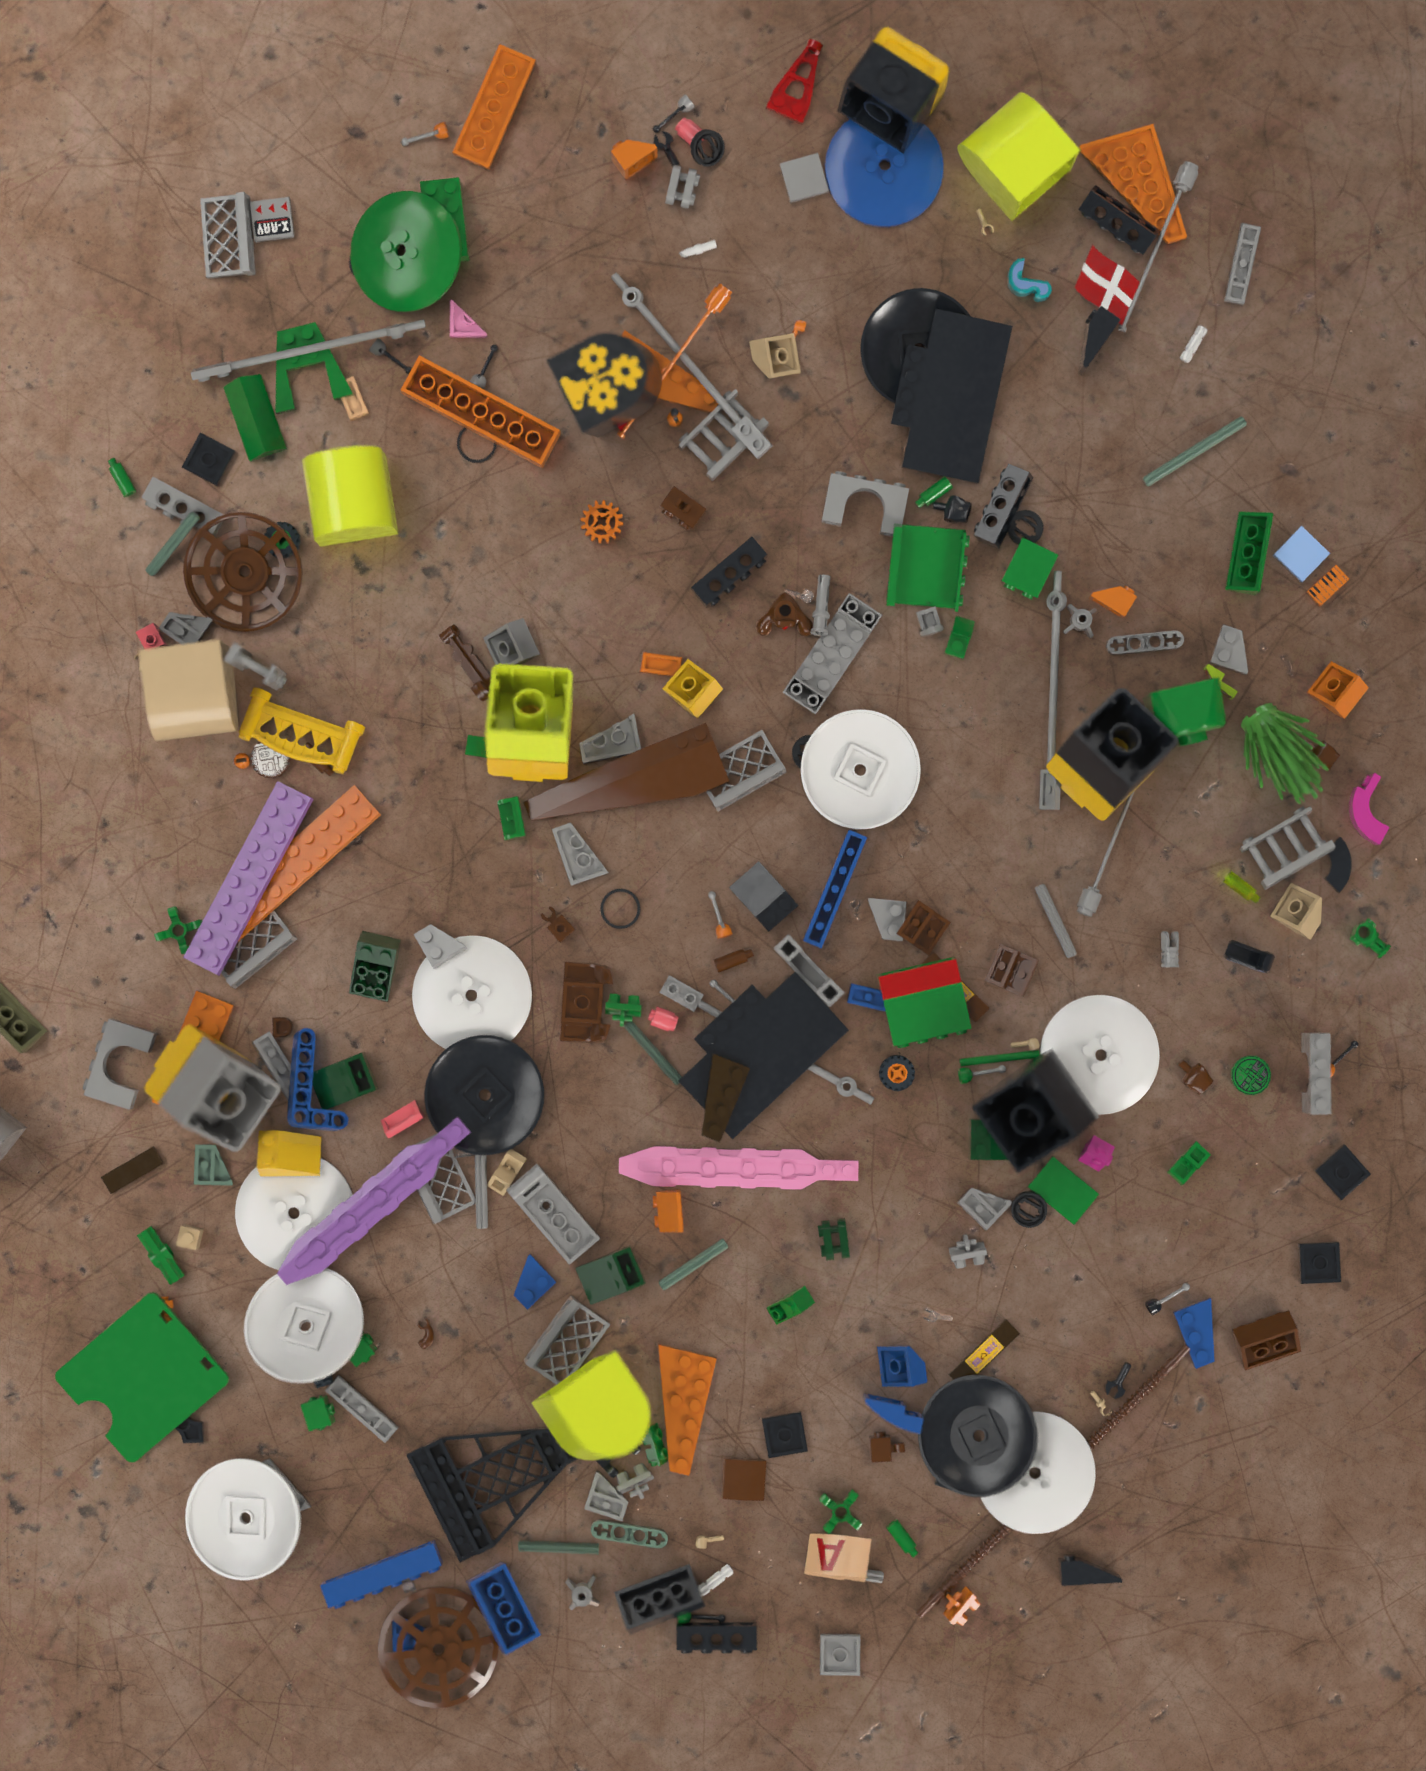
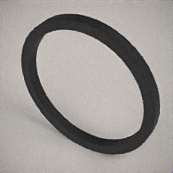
M464 427L457 438V448L461 456L473 463H481L490 459L497 447L495 443L491 453L483 459L474 460L464 455L460 448L461 436L467 430Z
M626 889L610 891L601 902L600 911L602 918L613 928L624 929L630 927L637 921L640 915L638 898ZM615 892H626L637 903L636 917L631 923L624 926L610 923L604 915V903Z

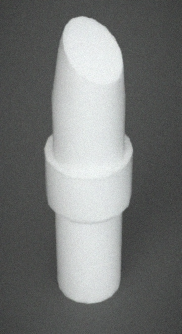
M713 240L703 244H696L679 252L682 257L698 255L717 248L716 242Z

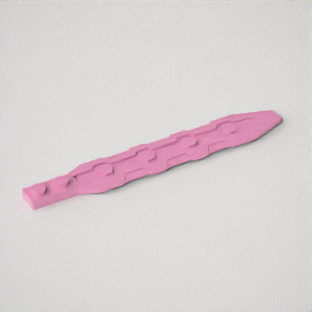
M653 1146L620 1157L619 1173L651 1186L675 1187L676 1185H693L708 1188L739 1186L741 1188L754 1189L756 1187H780L781 1189L801 1190L817 1180L858 1181V1160H818L802 1149L774 1151L756 1150V1148L728 1150L713 1147L682 1149Z

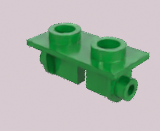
M658 1423L650 1427L648 1426L643 1438L644 1446L651 1444V1448H647L645 1451L648 1463H651L652 1467L661 1466L668 1462V1452L664 1447L662 1441L663 1434Z

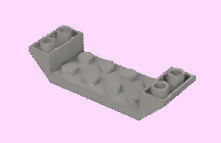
M849 593L827 626L828 635L820 636L783 693L816 715L882 617V614Z

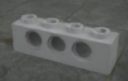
M152 477L141 497L146 501L145 505L154 510L158 507L164 510L163 515L171 519L174 516L181 519L180 524L191 512L197 515L204 514L205 520L194 525L197 529H200L214 518L223 515L155 477ZM164 495L170 496V501L167 504H161V498ZM186 504L187 511L180 514L178 512L179 506ZM223 521L216 524L208 531L212 533L214 536H216Z

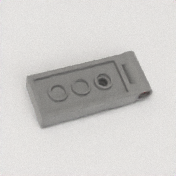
M538 1164L534 1165L506 1189L569 1265L601 1238ZM548 1202L550 1208L545 1209L543 1203Z

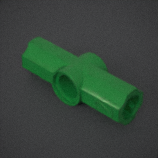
M153 1226L137 1235L147 1250L150 1261L156 1268L160 1269L170 1285L185 1276L174 1259L175 1256L171 1248L165 1242L163 1243Z

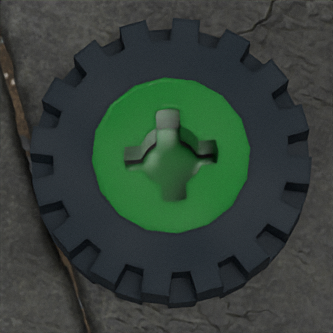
M277 522L292 538L299 550L301 540L296 528L287 522ZM270 526L266 529L267 531L264 535L271 538L277 530ZM282 537L276 545L281 551L283 558H290L291 555H294L286 539ZM271 549L269 553L277 557L274 551Z

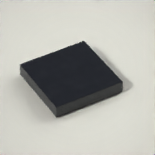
M200 432L182 468L218 487L236 451Z
M1345 1144L1340 1146L1314 1169L1317 1175L1341 1201L1371 1175Z
M1339 1242L1298 1243L1300 1284L1341 1282Z
M801 1411L762 1418L768 1458L808 1452Z

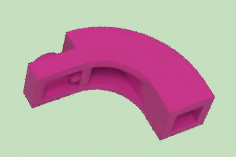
M1372 773L1370 776L1366 775L1361 783L1363 788L1358 786L1353 788L1349 799V814L1357 832L1372 844L1380 845L1390 827L1375 819L1369 808L1370 797L1381 779V776L1376 773Z

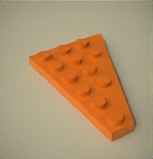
M1154 124L1079 145L1080 152L1142 218L1162 231L1175 200V194ZM1178 204L1162 238L1166 244L1187 238Z

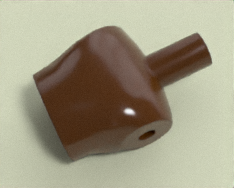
M1306 740L1313 747L1311 751L1328 768L1326 770L1328 772L1340 754L1324 740L1321 742L1325 746H1316L1309 740Z
M1184 1059L1178 1063V1066L1186 1073L1182 1078L1183 1084L1198 1095L1202 1094L1213 1083L1214 1080L1200 1063L1193 1067Z

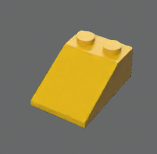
M279 1130L259 1131L257 1156L259 1175L320 1176L322 1138L320 1136Z

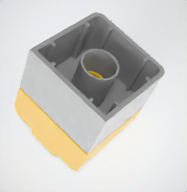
M186 1025L176 1040L169 1042L154 1064L156 1069L145 1085V1092L181 1125L233 1152L239 1151L280 1092L279 1084L246 1056L192 1025Z

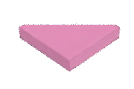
M450 300V338H487V333L453 300Z

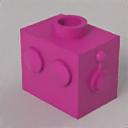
M1093 1136L1085 1144L1078 1160L1099 1172L1104 1166L1108 1167L1113 1159L1112 1152L1115 1147Z

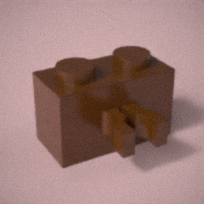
M673 486L660 505L661 513L669 519L672 517L679 521L677 524L685 530L691 529L693 531L706 513L705 507L675 486Z

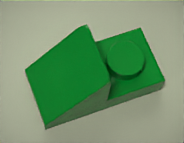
M959 616L955 617L944 654L964 659L975 621Z

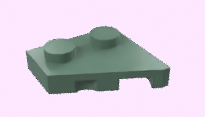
M195 1144L194 1185H233L216 1145Z

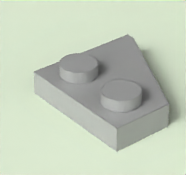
M169 612L158 629L181 645L198 643L212 624L213 619Z
M970 1188L957 1203L986 1231L1013 1202Z

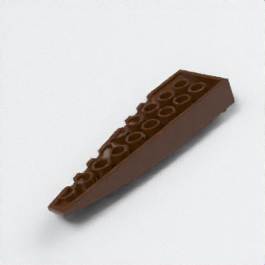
M704 723L593 769L523 803L530 820L534 821L562 815H575V813L595 812V810H608L635 806L642 803L649 804L656 803V801L694 797L730 781L708 726Z

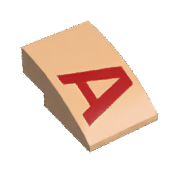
M810 1534L804 1574L838 1580L848 1579L865 1582L871 1539L832 1534Z

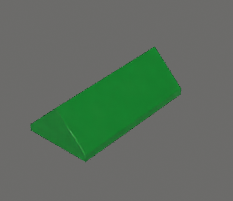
M261 374L241 376L225 385L223 388L249 462L286 450L287 447Z
M1239 512L1225 590L1256 595L1260 592L1274 513Z

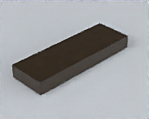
M153 1146L101 1176L110 1194L164 1163Z

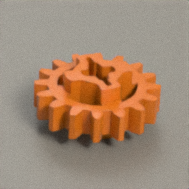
M605 500L602 501V505L595 501L594 507L588 504L589 511L583 510L582 512L586 517L580 518V521L585 523V525L581 526V529H587L585 536L591 535V541L593 542L595 539H598L599 544L602 543L603 539L609 543L610 537L615 540V533L621 534V530L618 527L623 526V522L619 521L623 518L622 514L617 515L619 508L613 509L612 502L607 506ZM605 509L608 511L606 513H600L598 510ZM592 515L594 521L589 527V518ZM615 517V526L612 529L610 521ZM599 518H601L602 520L606 519L605 526H603L602 524L598 526ZM598 531H604L606 534L598 535L596 533Z

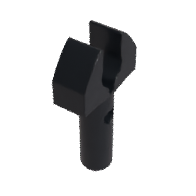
M662 131L666 139L664 145L659 142L655 134L653 144L657 146V150L661 149L665 152L672 167L674 165L679 166L680 163L670 147L671 143L674 142L672 135Z
M1125 1362L1116 1379L1113 1381L1107 1380L1105 1383L1107 1395H1109L1111 1388L1116 1385L1117 1392L1113 1398L1117 1399L1124 1395L1126 1390L1123 1389L1122 1383L1131 1368V1364Z

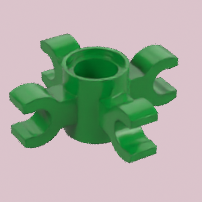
M174 906L167 909L172 922L169 929L155 933L154 936L156 942L171 937L177 939L180 952L184 955L189 948L186 937L190 931L199 929L202 919L187 924L181 922L178 909ZM177 925H181L184 929L181 936H177L174 932Z
M851 1489L843 1501L837 1502L825 1493L819 1498V1501L830 1508L832 1516L823 1526V1530L828 1534L833 1531L838 1522L846 1521L856 1530L862 1526V1522L853 1516L849 1510L850 1506L859 1496L857 1492ZM838 1507H844L846 1513L843 1516H838L835 1514V1510Z

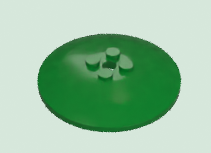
M415 191L394 192L374 202L358 221L353 233L350 250L352 270L362 291L379 306L398 312L418 311L437 302L453 284L462 256L460 233L450 212L433 197ZM401 245H404L406 248L405 254L400 256L398 249Z

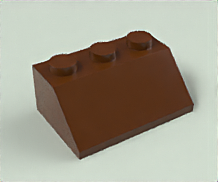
M1289 1310L1232 1329L1234 1341L1245 1371L1301 1352L1298 1328Z

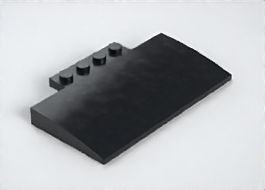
M934 310L927 347L907 345L890 424L909 428L901 467L979 483L1013 326L944 310Z
M796 972L767 998L752 984L694 1038L707 1054L678 1082L705 1109L712 1053L750 1068L725 1129V1132L733 1140L849 1030Z

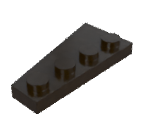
M712 1053L701 1135L720 1143L750 1068Z

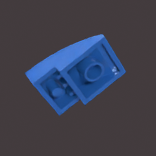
M864 1393L865 1403L880 1417L904 1430L917 1434L921 1433L924 1419L921 1413L905 1410V1404L901 1400Z

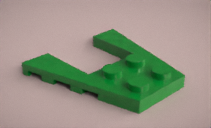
M316 322L277 331L276 352L324 342L325 339ZM330 349L276 360V414L296 410L287 371L325 362L333 399L337 400L354 395Z

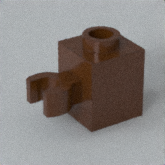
M549 907V910L552 912L551 917L547 918L542 913L541 918L551 923L547 929L561 943L576 929L562 914L557 918L555 909Z
M874 1432V1435L869 1436L872 1463L892 1462L891 1453L905 1452L904 1442L891 1443L890 1435H886V1432Z

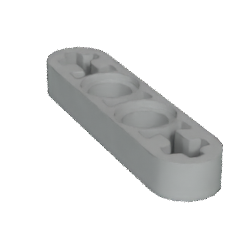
M1179 631L1115 636L1107 641L1106 649L1112 655L1172 650L1182 646L1184 636ZM1162 635H1166L1165 639H1170L1175 635L1180 641L1176 645L1173 642H1167V647H1164ZM1156 636L1160 639L1158 647L1150 645L1149 640L1151 637ZM1137 638L1141 644L1138 649L1130 647L1131 639ZM1123 639H1126L1127 651H1124L1125 646L1117 648V651L1110 647L1114 640H1116L1117 644L1124 643Z

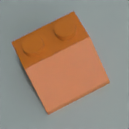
M633 140L619 141L611 150L612 162L625 180L658 158L657 146L651 143Z
M1331 661L1307 693L1329 711L1345 719L1369 687L1360 676Z
M680 1189L656 1191V1196H653V1207L658 1209V1216H654L655 1228H659V1232H683Z

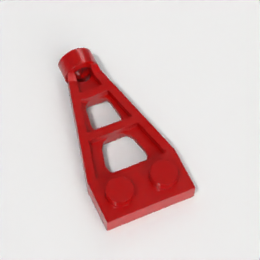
M814 39L808 40L804 51L774 88L766 109L803 124L810 108L818 57L823 44ZM801 63L811 66L807 79L796 75V71ZM792 81H798L804 85L801 99L786 94L785 90Z

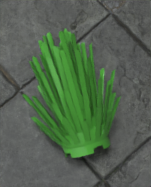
M1272 703L1255 708L1257 712L1250 718L1247 715L1241 723V727L1245 732L1244 758L1246 757V770L1249 769L1251 750L1254 779L1258 773L1259 784L1262 788L1263 780L1259 764L1258 747L1266 776L1268 778L1271 777L1281 800H1283L1281 790L1286 792V788L1289 793L1293 794L1298 804H1301L1299 797L1305 803V798L1302 794L1311 793L1313 798H1317L1318 795L1309 782H1312L1322 792L1323 788L1320 786L1322 779L1315 768L1320 769L1319 765L1325 770H1328V768L1311 751L1313 747L1291 730L1293 729L1297 733H1301L1320 746H1325V744L1314 738L1318 736L1317 734L1293 722L1304 723L1310 720L1278 710L1276 705L1273 706Z

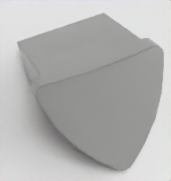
M936 606L916 612L921 628V636L933 635L944 630L943 625L940 623Z

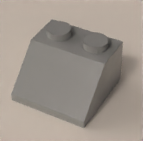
M524 618L509 622L483 638L495 665H521L540 654Z

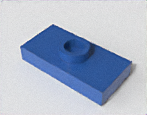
M851 983L847 1003L885 1011L881 990Z

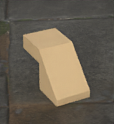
M512 1149L508 1150L487 1186L504 1196L507 1191L506 1189L510 1187L527 1158Z

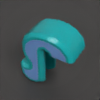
M1018 258L1012 263L1007 276L1010 291L1018 297H1025L1034 293L1033 300L1036 302L1047 300L1052 291L1050 283L1043 280L1023 278L1022 272L1025 258Z

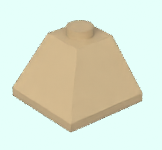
M794 333L749 341L753 362L768 378L801 373Z
M1290 883L1270 917L1311 940L1321 924L1322 898Z

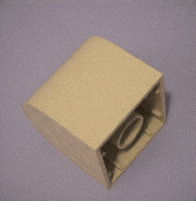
M220 640L138 650L146 712L155 741L238 730V703L233 666L224 660L231 647Z

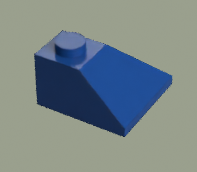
M910 1346L877 1347L882 1387H913L928 1383L925 1362Z

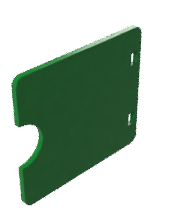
M150 1292L56 1372L55 1379L77 1405L94 1400L102 1402L109 1408L112 1414V1425L105 1437L128 1462H136L225 1387L229 1382V1375L157 1293ZM163 1310L172 1319L168 1323L160 1315ZM204 1357L213 1365L210 1369L201 1362Z

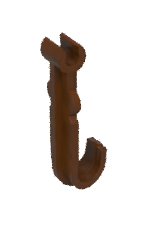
M453 624L439 634V637L445 644H450L453 648V659L457 662L462 661L461 667L474 683L471 687L473 693L481 701L489 699L491 673L477 654H472L473 646L470 643L464 644L459 637L460 630Z

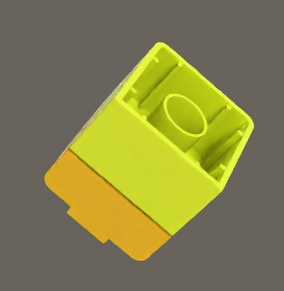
M497 664L492 668L486 723L487 771L489 774L513 777V780L543 782V779L564 780L568 777L573 715V673L570 669Z

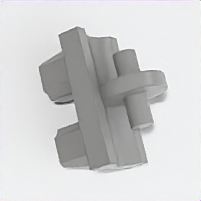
M967 1234L963 1235V1241L956 1242L957 1246L948 1248L956 1269L966 1267L965 1259L973 1258L974 1265L985 1263L987 1250L984 1241L968 1240Z
M640 1463L633 1467L637 1477L630 1479L626 1471L616 1475L619 1484L617 1489L621 1494L635 1488V1490L629 1492L631 1498L639 1495L640 1499L645 1498L643 1492L648 1490L649 1486L645 1484L640 1487V1485L654 1479V1476L643 1463Z

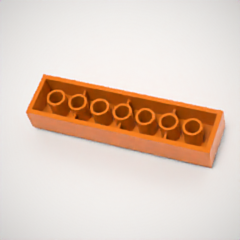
M420 355L400 390L406 397L540 468L544 467L561 435L560 430Z

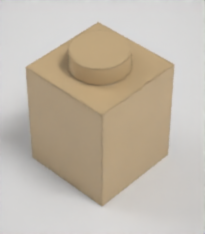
M186 1224L180 1226L176 1246L197 1250L200 1247L204 1229Z

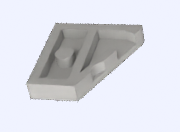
M1222 625L1210 663L1245 675L1248 674L1242 630Z
M868 898V903L882 939L903 941V938L896 933L905 921L906 902Z
M431 924L414 934L434 969L467 949L463 943Z
M596 1471L584 1509L622 1521L628 1500L600 1472Z

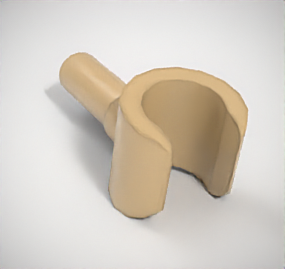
M977 210L982 225L981 234L986 236L984 232L985 227H989L991 233H993L994 228L991 224H987L982 210Z
M1031 1038L1027 1041L1011 1043V1048L1028 1045L1030 1051L1038 1049L1040 1044L1037 1038Z
M699 1535L696 1538L695 1545L697 1548L706 1549L707 1542L724 1540V1536L707 1537Z

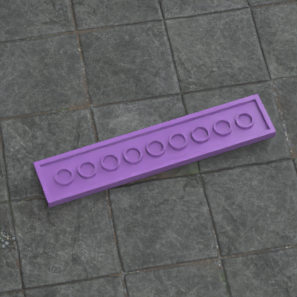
M277 781L183 958L220 976L314 799Z

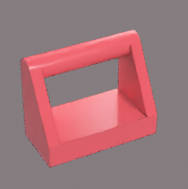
M414 1100L382 1119L381 1123L386 1136L391 1138L426 1116L417 1101Z

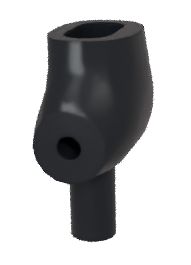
M954 495L949 497L947 503L934 502L933 509L944 511L945 521L949 523L968 522L972 508L970 502Z

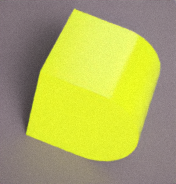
M1023 92L1015 95L957 147L958 153L971 175L1011 221L1072 169L1080 152L1076 144L1047 111L1032 97Z
M354 446L337 448L311 454L302 459L314 540L320 547L398 535L387 457L380 447Z
M616 1351L594 1357L531 1402L558 1444L568 1454L582 1460H598L630 1452L643 1440L649 1426L650 1411L647 1399Z

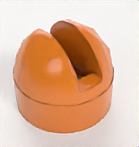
M238 753L234 757L235 766L240 769L247 768L250 765V757L245 753ZM246 758V762L237 763V759Z

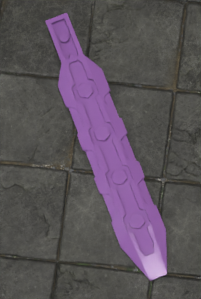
M457 1117L429 1142L407 1146L393 1158V1161L376 1176L368 1179L355 1194L335 1207L332 1213L316 1227H312L295 1241L277 1275L288 1285L318 1274L326 1269L345 1249L365 1236L368 1230L378 1221L398 1208L399 1204L416 1189L419 1190L435 1175L441 1157L471 1133L468 1127Z

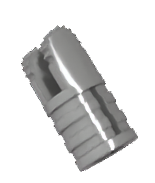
M1173 931L1171 933V940L1169 939L1168 932H1161V967H1179L1178 932Z

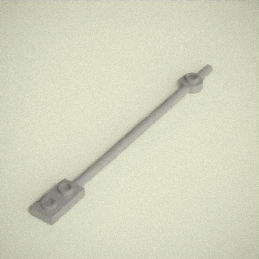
M614 273L611 279L623 291L622 300L624 304L631 308H637L675 354H677L681 347L642 303L643 293L636 287H629L618 273ZM633 293L634 299L630 300L629 295ZM683 351L679 357L681 361L736 424L732 428L734 433L757 459H760L773 445L748 416L742 419Z
M425 320L406 324L400 323L379 330L234 362H223L193 369L191 376L192 380L198 379L199 382L210 380V376L217 375L218 378L230 375L229 372L235 369L384 336L398 339L404 337L403 333L407 331L425 328L426 324Z
M1054 571L1053 591L1048 595L1046 601L1047 607L1052 610L1047 764L1053 758L1056 751L1060 611L1067 604V597L1061 592L1062 571ZM1041 770L1039 809L1060 810L1061 783L1048 770Z
M670 975L659 992L693 1012L698 1007L716 1018L722 1013V1011L701 1000L704 994ZM816 1064L808 1068V1070L835 1084L840 1095L845 1097L854 1095L868 1104H872L874 1097L858 1089L855 1080L851 1077L839 1078ZM845 1083H849L851 1086L847 1091L843 1089Z

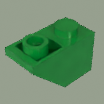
M803 1286L769 1305L766 1309L777 1325L801 1314L812 1306L815 1301L806 1286Z

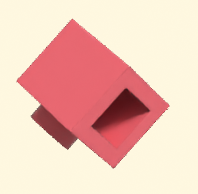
M154 623L136 632L144 649L168 646L157 625Z

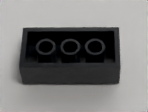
M690 1564L614 1592L626 1630L630 1635L706 1607L694 1570Z

